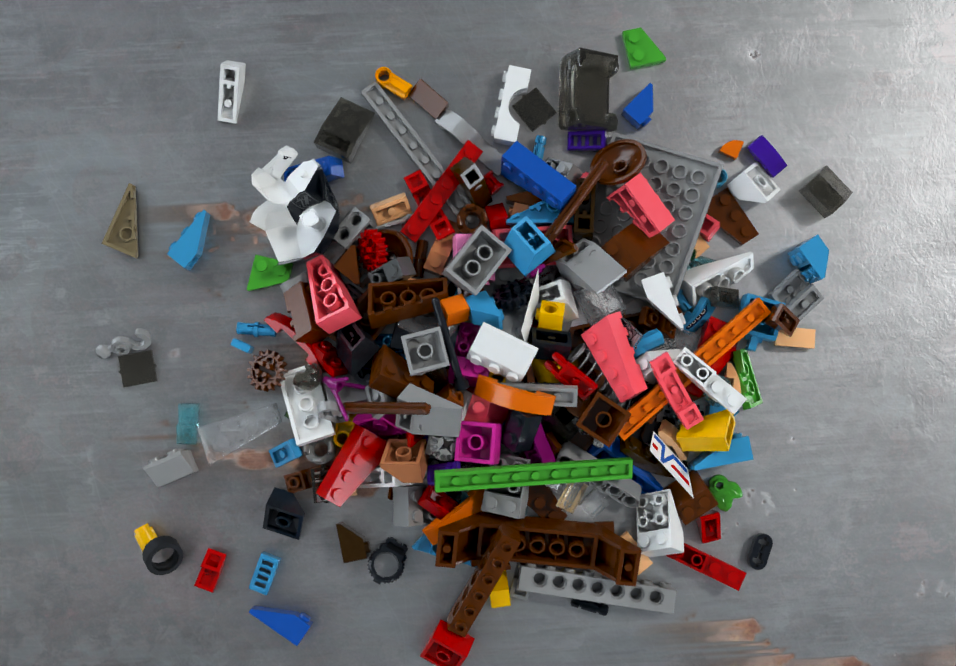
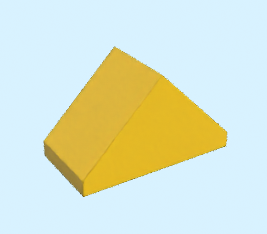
M504 570L490 594L492 608L511 606L506 570Z

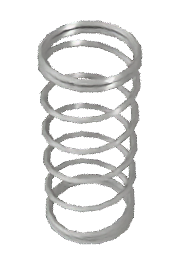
M585 343L578 345L569 354L567 361L573 362L585 350H589V348H586ZM590 350L584 362H582L577 367L578 369H580L585 362H587L591 358H594L593 356L589 357L591 353ZM597 362L585 375L588 376L594 368L599 366ZM603 372L593 380L595 383L603 375ZM606 382L598 392H601L609 382ZM612 387L605 396L610 400L616 397Z

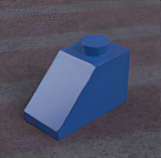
M649 83L623 109L621 114L637 130L641 126L645 127L652 120L650 116L653 113V85Z

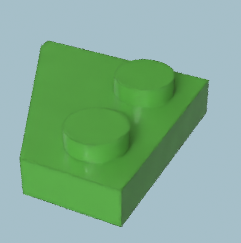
M642 28L622 32L630 69L666 61L664 54Z
M255 255L247 290L254 291L277 284L281 285L283 282L290 280L294 264L289 263L275 266L278 264L277 259Z

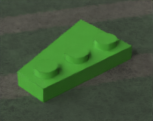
M745 348L733 351V362L740 380L741 394L747 398L742 405L743 410L751 409L762 404L763 401L748 351Z

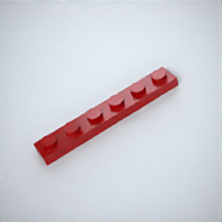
M467 140L400 230V233L412 242H417L459 185L450 168L464 157L475 163L483 153L480 148Z

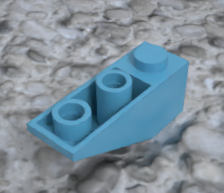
M205 210L195 215L193 218L194 222L182 231L179 240L170 245L169 252L167 253V255L189 271L202 256L211 216Z

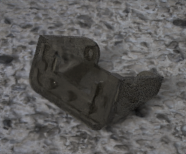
M579 47L561 59L559 67L558 125L561 130H606V132L617 130L618 119L616 114L609 113V78L618 72V55Z

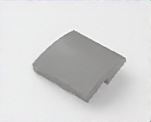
M795 269L768 295L772 300L786 303L785 306L801 321L824 297L814 284L805 282L806 278L801 275L800 270Z

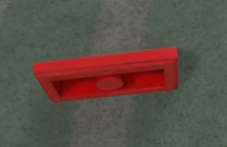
M428 485L418 500V504L440 520L459 505L457 501L446 493L435 492L434 486Z

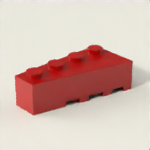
M355 424L316 494L341 507L380 464L387 441Z

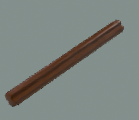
M599 159L544 234L551 243H553L609 167V163L606 160Z
M426 402L343 403L347 414L428 415L431 409V405Z

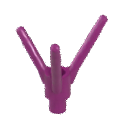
M325 376L323 383L327 384V387L331 389L345 421H348L347 413L338 392L343 387L365 390L366 386L345 382L349 380L348 377L335 378Z

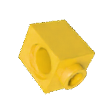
M542 300L541 308H536L535 319L539 320L538 328L562 331L565 303Z

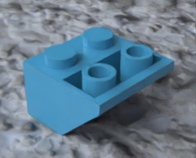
M527 216L511 228L504 241V244L512 249L507 257L524 276H527L556 252L552 243Z
M818 234L787 253L790 256L789 260L792 265L797 266L801 275L806 278L805 282L811 284L825 278L829 249Z

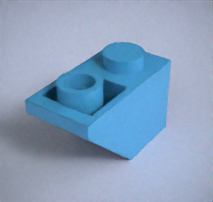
M486 290L479 292L477 296L470 295L464 297L470 307L469 319L472 324L482 326L483 322L500 330L503 329L502 321L504 320V314L501 309L496 307L494 298L490 297Z

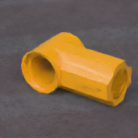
M380 67L376 70L375 78L382 89H387L403 100L408 97L413 87L410 83L392 73L387 67ZM383 75H388L389 79L386 81H381L380 77Z

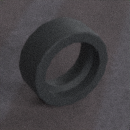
M160 536L154 538L145 546L142 556L149 572L155 575H165L179 567L183 560V551L175 538ZM161 549H174L173 554L166 561L160 563L152 562L153 556Z

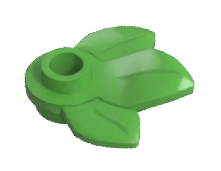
M714 475L709 481L708 488L718 501L719 505L717 507L722 511L726 512L731 508L732 498L743 496L739 485L736 482L728 481L723 475ZM718 482L723 483L721 487H716V484Z

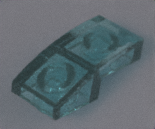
M200 403L178 404L179 423L176 425L177 444L196 445L199 432Z

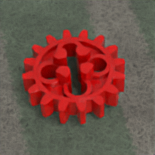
M377 229L364 230L363 233H360L361 238H358L360 244L357 245L359 249L357 255L361 256L360 263H364L363 268H367V271H373L387 263L385 256L388 255V252H386L388 245L384 244L385 237L381 238L382 233L378 232Z

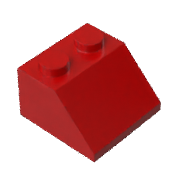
M440 620L420 657L436 666H461L467 658L475 638L471 637L468 633L465 637H462L447 630V622Z

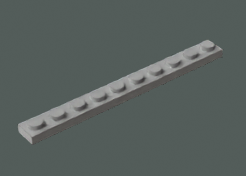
M374 81L362 90L361 94L431 185L434 186L445 169L380 85ZM458 186L446 201V204L456 217L465 205L471 204ZM469 215L465 220L467 227L476 228L479 225V218L475 215Z

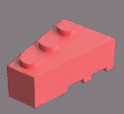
M641 172L606 197L609 201L614 200L620 206L619 210L622 213L627 212L634 219L632 222L649 238L660 233L675 221L670 211L662 203Z

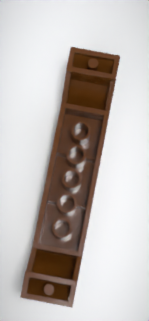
M478 512L440 527L438 531L435 563L437 567L455 568L456 565L474 558H482L501 523L518 530L520 533L521 543L511 558V562L590 569L615 581L616 585L636 587L641 548L598 523L529 516L516 519L490 512Z

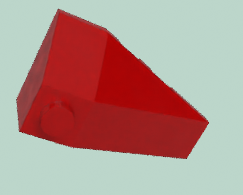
M710 316L702 327L695 351L727 322ZM738 342L710 366L717 372V375L734 356L733 351H736ZM693 382L685 388L687 393L697 397L704 393Z

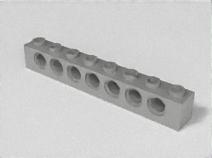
M520 563L516 587L521 591L670 614L674 612L677 590L671 587L670 583L659 582V585L652 584L651 580L640 579V582H636V587L619 585V592L612 594L611 589L616 585L615 581L604 575H594L595 572L583 570V573L575 572L574 568L564 567L563 570L556 569V566L544 565V567L531 563ZM537 573L544 575L543 580L540 582L534 581V576ZM556 576H562L563 578L562 583L559 585L553 584ZM581 579V586L573 588V581ZM595 582H600V589L593 591L592 585ZM638 588V595L631 597V590ZM657 591V598L650 600L651 592Z

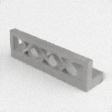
M500 383L532 393L540 391L555 395L554 406L577 407L578 385Z

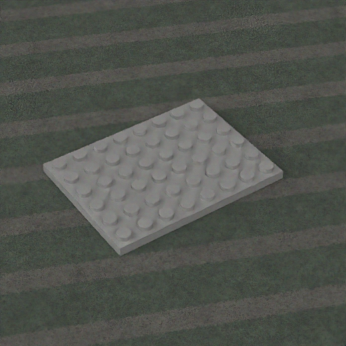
M613 132L610 143L623 139H632L644 146L647 158L640 172L647 179L649 185L659 196L665 207L670 211L675 221L660 232L670 242L661 252L627 282L620 277L619 280L612 283L606 289L648 302L641 280L664 272L665 277H670L673 285L670 288L671 294L678 296L724 164ZM596 183L592 242L596 243L599 247H602L613 236L633 223L634 219L627 212L622 213L619 210L620 206L614 200L609 201L606 198L624 183L618 185Z

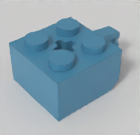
M747 293L741 298L738 313L755 298H760L769 310L776 304L782 303L785 305L786 303ZM765 319L762 320L744 336V339L747 340L745 350L755 352L757 344L762 343V340L767 342L775 341L779 331L765 324Z

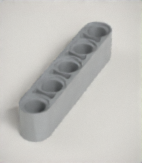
M565 442L561 444L562 448L558 453L556 462L594 460L597 458L573 443ZM631 479L586 482L628 508H635L639 505L642 488Z

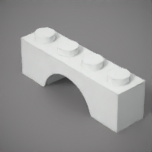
M509 65L508 71H504L502 82H505V87L500 89L498 100H501V106L496 107L494 117L498 119L497 125H493L491 136L494 137L493 143L512 146L517 141L520 124L511 117L509 105L515 97L527 93L531 69Z

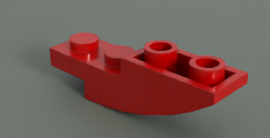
M684 543V553L666 555L738 591L747 574Z

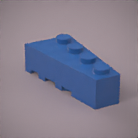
M518 141L502 155L501 175L545 201L551 207L561 211L576 192L577 186Z

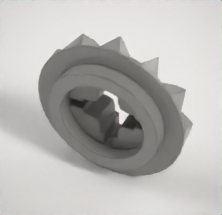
M432 435L430 450L435 458L447 461L455 457L456 437ZM443 439L448 442L452 441L448 445V450L446 448H440L444 444Z

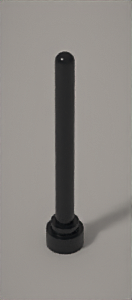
M434 297L432 305L438 325L441 328L444 344L455 377L453 379V387L455 392L469 388L470 385L468 379L462 376L440 300Z

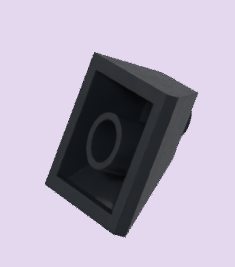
M274 487L266 503L263 528L299 540L305 513L293 493Z

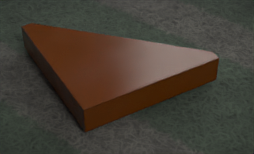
M561 238L553 245L556 252L540 265H547L577 252L579 248L576 244Z

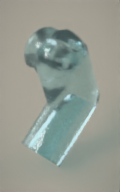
M699 256L689 264L688 270L717 260Z

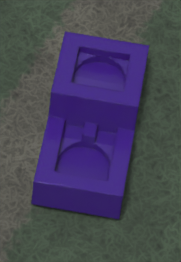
M760 135L747 146L755 161L761 163L770 177L774 178L787 167L783 158L763 135Z

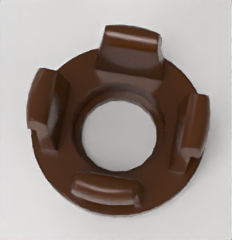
M474 203L465 205L457 215L458 229L463 234H473L480 225L487 228V213ZM469 215H475L479 218V225L476 228L467 227L465 220Z

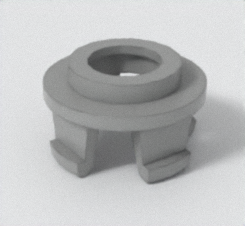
M330 436L303 445L302 450L310 462L322 465L333 459L336 453V444ZM319 442H324L328 446V451L324 456H318L314 452V448Z

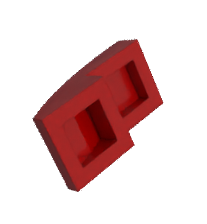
M208 548L194 586L214 593L227 554Z

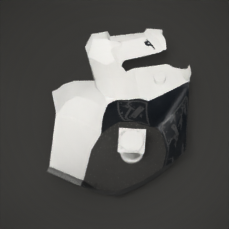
M287 145L278 150V154L262 169L258 167L252 174V185L267 201L257 207L249 222L266 232L278 260V264L275 266L300 262L323 255L332 243L340 224L338 202L321 165L314 159L303 162L287 177L286 182L281 179L282 174L298 155L294 148Z

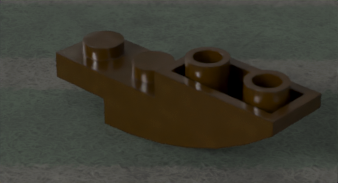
M631 435L625 441L620 438V452L631 457L634 466L657 475L674 478L651 453L650 446ZM682 460L681 462L688 468L687 461Z

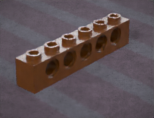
M501 523L448 614L447 630L462 637L467 635L521 543L518 530Z

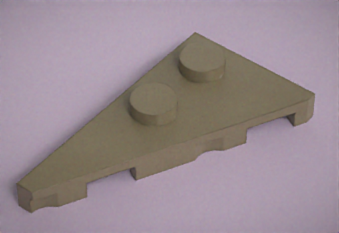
M129 183L101 244L137 259L136 186Z

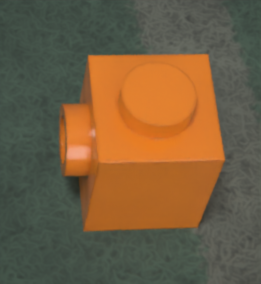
M462 294L440 300L447 327L468 321L470 307Z

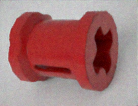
M492 170L483 176L491 196L495 195L504 186L503 182L500 183L495 178Z

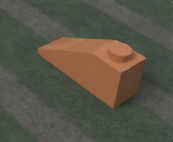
M451 220L449 222L455 233L440 241L437 238L435 239L423 267L424 271L438 277L443 276L441 273L446 268L453 252L452 237L461 232L458 229L457 223Z

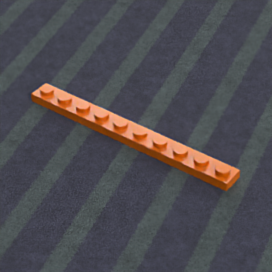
M755 298L693 353L708 366H711L764 320L771 311L760 298ZM676 367L675 371L686 388L692 381ZM656 384L627 410L631 413V416L618 434L623 441L668 403L659 384Z

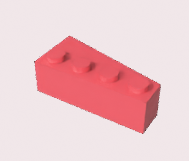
M323 255L306 262L316 324L328 334H331L361 319L362 316L341 276L334 268L335 265Z
M618 311L605 316L581 334V337L619 401L623 403L636 397L648 388L640 365L636 364L633 346L630 347L626 336L629 335L627 329L623 327L620 318L623 317L621 312Z

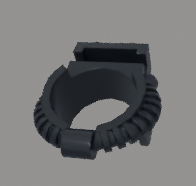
M388 537L385 543H381L379 549L377 548L376 551H373L368 560L369 574L371 573V577L373 576L374 578L373 581L379 585L382 582L389 584L390 582L397 581L402 576L403 569H405L404 562L407 559L405 555L408 550L407 545L404 543L399 544L393 537ZM381 554L393 555L398 562L397 572L390 577H381L374 568V560Z

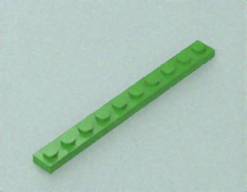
M631 457L434 470L435 492L632 479L633 459Z

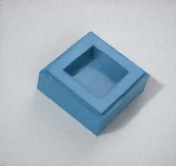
M233 339L230 344L249 354H252L254 350L253 346L238 339Z

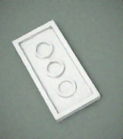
M308 364L283 374L286 380L280 381L296 445L300 447L336 435L332 421L323 419L318 415L317 405L320 402L326 401L319 373Z

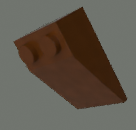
M631 223L613 236L601 248L626 269L627 273L622 278L627 282L670 242L661 233L649 238L634 223Z

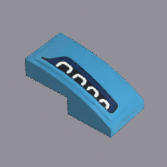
M701 296L694 311H686L684 315L686 324L683 325L684 330L682 332L688 336L694 334L705 324L717 306L708 298Z

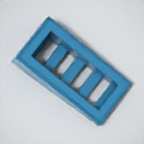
M263 551L259 557L249 589L268 595L282 558ZM264 560L273 563V567L264 564ZM261 568L270 570L271 573L269 574L264 571H261ZM259 574L267 577L268 581L258 578ZM256 581L265 584L266 587L262 588L255 585Z

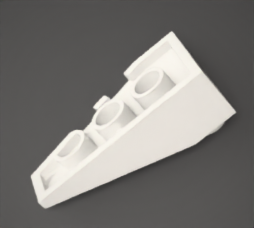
M743 253L687 270L680 289L683 290L682 294L692 306L689 310L691 312L694 311L701 296L708 298L714 303L713 300L716 297L728 292L726 289L733 282L738 283L754 269L753 253Z

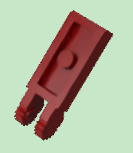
M558 352L552 354V359L561 366L560 369L550 360L544 362V367L562 384L578 385L577 396L582 400H586L598 388L597 383L572 363L566 361L564 356Z

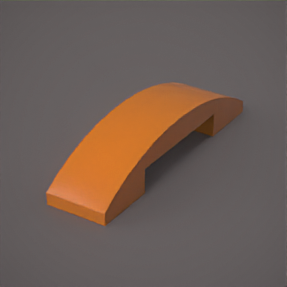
M478 375L474 392L475 395L499 406L538 415H551L556 398L555 395L536 391V393L500 384L497 379Z
M485 489L470 490L467 493L469 495L468 498L441 520L436 518L422 530L432 545L437 544L440 527L482 512L481 506Z

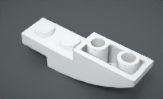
M686 347L673 360L674 365L687 378L733 415L747 400L741 393L718 376L716 371Z

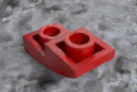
M330 342L312 343L311 347L317 360L331 377L347 374V368L337 358L336 348Z

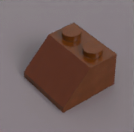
M597 392L576 423V426L610 447L631 416V413Z
M697 470L689 471L694 499L677 480L663 488V490H671L678 516L685 526L719 505Z

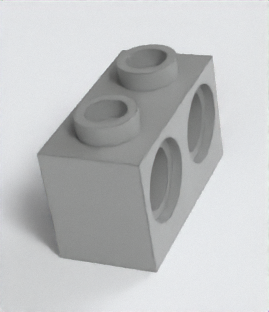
M354 207L339 224L334 240L345 250H348L351 245L357 247L360 244L358 242V238H361L360 233H363L364 230L375 229L377 226L370 218Z

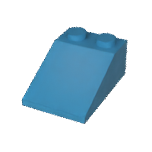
M734 432L729 451H704L687 464L688 469L701 470L754 460L749 436H743L742 433Z

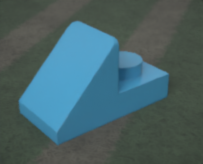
M295 438L289 439L269 450L276 468L303 456L301 448L296 445Z

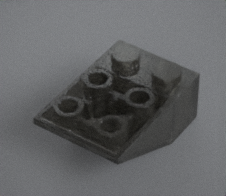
M341 97L322 124L314 144L318 149L351 164L375 113Z

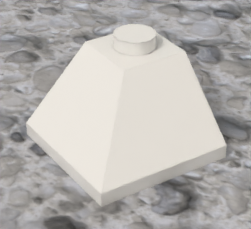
M757 161L727 184L731 194L739 200L766 203L780 191V188Z

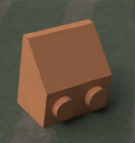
M388 439L380 462V468L403 483H423L430 458L429 455L425 454L427 440L421 439L413 447L409 448L407 446V439Z

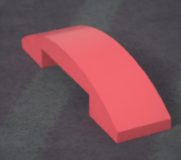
M664 352L651 360L649 363L654 376L683 426L688 430L703 421L704 418L697 405L692 402L676 373V367L668 352Z

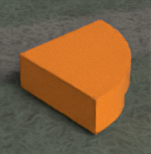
M740 140L729 141L720 148L718 153L736 160L744 142Z

